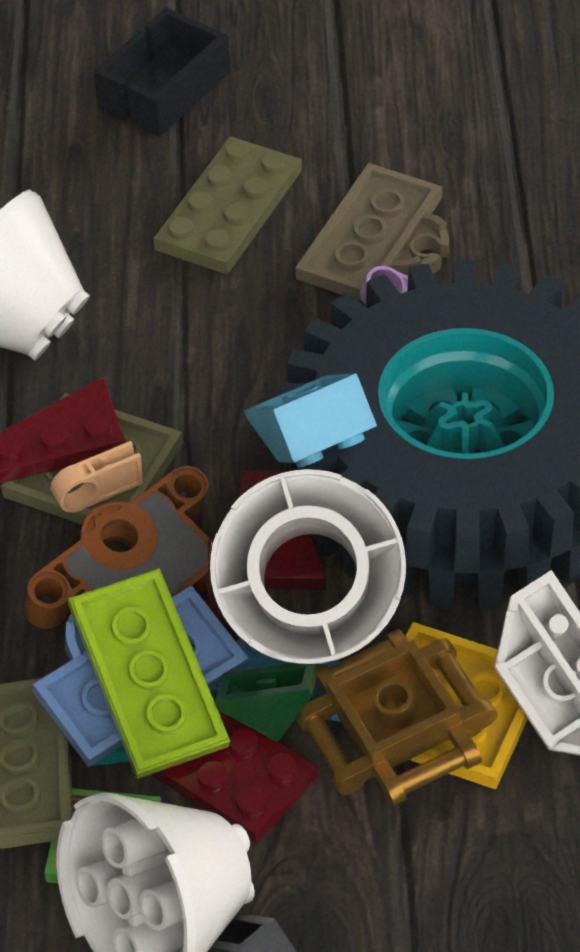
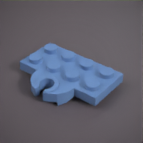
M192 585L172 597L209 689L221 682L223 673L239 671L247 665V655ZM71 613L65 625V652L70 661L34 683L32 692L85 764L90 767L123 744Z

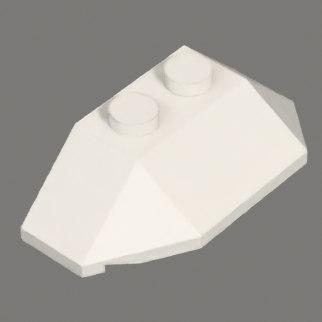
M550 570L509 598L494 669L547 749L580 756V612L553 571Z

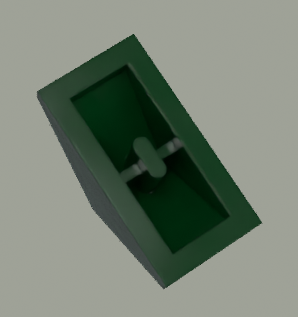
M290 663L223 673L215 699L216 707L219 711L278 742L312 697L319 669L318 664Z

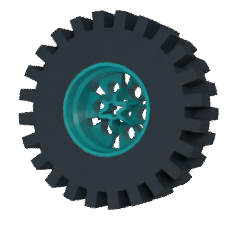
M454 261L452 283L437 285L429 263L408 267V287L406 292L400 293L386 274L367 281L366 307L348 293L343 294L331 303V324L314 318L304 330V351L292 350L287 362L288 383L282 384V394L326 375L357 373L377 426L363 432L365 440L344 449H338L337 444L322 450L324 458L315 463L300 468L297 467L296 463H285V472L304 469L333 472L357 483L366 490L368 489L384 504L399 529L405 550L406 574L401 600H405L416 577L429 580L430 606L450 609L453 606L456 583H474L478 608L487 609L501 607L503 582L505 579L514 578L521 590L549 572L550 566L568 584L580 579V296L562 309V281L543 275L528 294L520 291V267L499 264L493 284L489 285L475 283V261ZM478 449L482 451L480 453H474ZM313 534V544L325 557L343 548L344 572L355 579L357 569L348 551L329 537Z

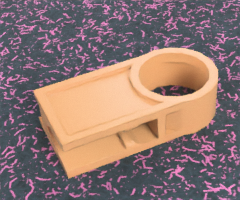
M131 441L62 469L53 478L50 490L62 510L71 513L82 511L87 507L142 485L141 455L139 453L134 454ZM84 483L79 489L68 493L73 487Z

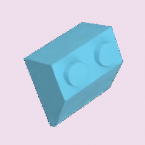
M357 373L326 375L244 410L248 421L278 462L296 463L298 468L324 458L322 450L337 444L338 449H344L365 440L363 432L377 426Z

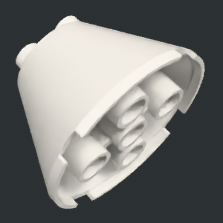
M29 189L13 198L0 209V347L28 355L35 361L50 345L49 337L54 334L59 339L70 328L75 319L69 314H76L87 302L90 295L84 291L40 195Z
M99 793L88 796L73 805L76 811L71 820L62 823L57 843L56 860L61 899L75 938L85 936L93 952H207L241 907L251 902L254 898L255 891L251 881V869L247 855L250 847L249 837L241 825H231L216 813L113 793Z

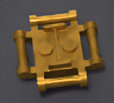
M400 629L386 634L385 641L331 667H328L327 664L319 666L315 682L322 696L308 702L296 717V721L302 731L310 733L333 771L332 781L340 794L348 795L354 793L363 786L365 781L376 777L391 806L407 800V793L462 766L469 769L482 763L478 747L468 731L471 729L481 730L488 727L495 721L498 714L488 699H482L456 660L457 652L448 639L436 640L419 649L414 640L409 642ZM432 668L440 669L463 704V708L458 709ZM336 714L344 725L348 738L361 757L351 763L326 724V720ZM448 740L455 747L398 776L392 769Z

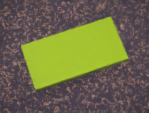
M160 568L68 599V606L136 779L229 747L230 739Z

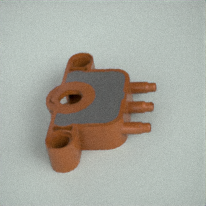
M181 466L170 472L130 503L122 501L107 502L94 508L84 519L80 541L35 573L29 580L24 606L25 616L28 621L39 628H53L69 618L71 614L68 606L69 598L158 568L161 570L171 597L192 585L199 595L206 589L215 598L210 573L213 543L194 523L202 513L209 487L205 474L198 468ZM177 492L190 493L193 498L182 497ZM108 541L123 542L129 546L130 550L116 552L106 547L104 543ZM48 595L55 598L57 602L46 604L38 600L37 597Z

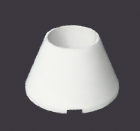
M304 469L288 471L269 477L254 485L236 500L223 520L218 533H216L211 551L210 573L213 592L224 618L247 644L259 652L280 661L294 664H323L342 659L359 651L386 627L401 599L405 582L406 559L399 529L387 508L373 493L357 483L342 477V475L323 470ZM317 534L335 540L348 551L357 569L355 581L347 596L328 611L310 615L294 613L279 606L266 592L264 583L266 567L273 553L286 541L300 535Z

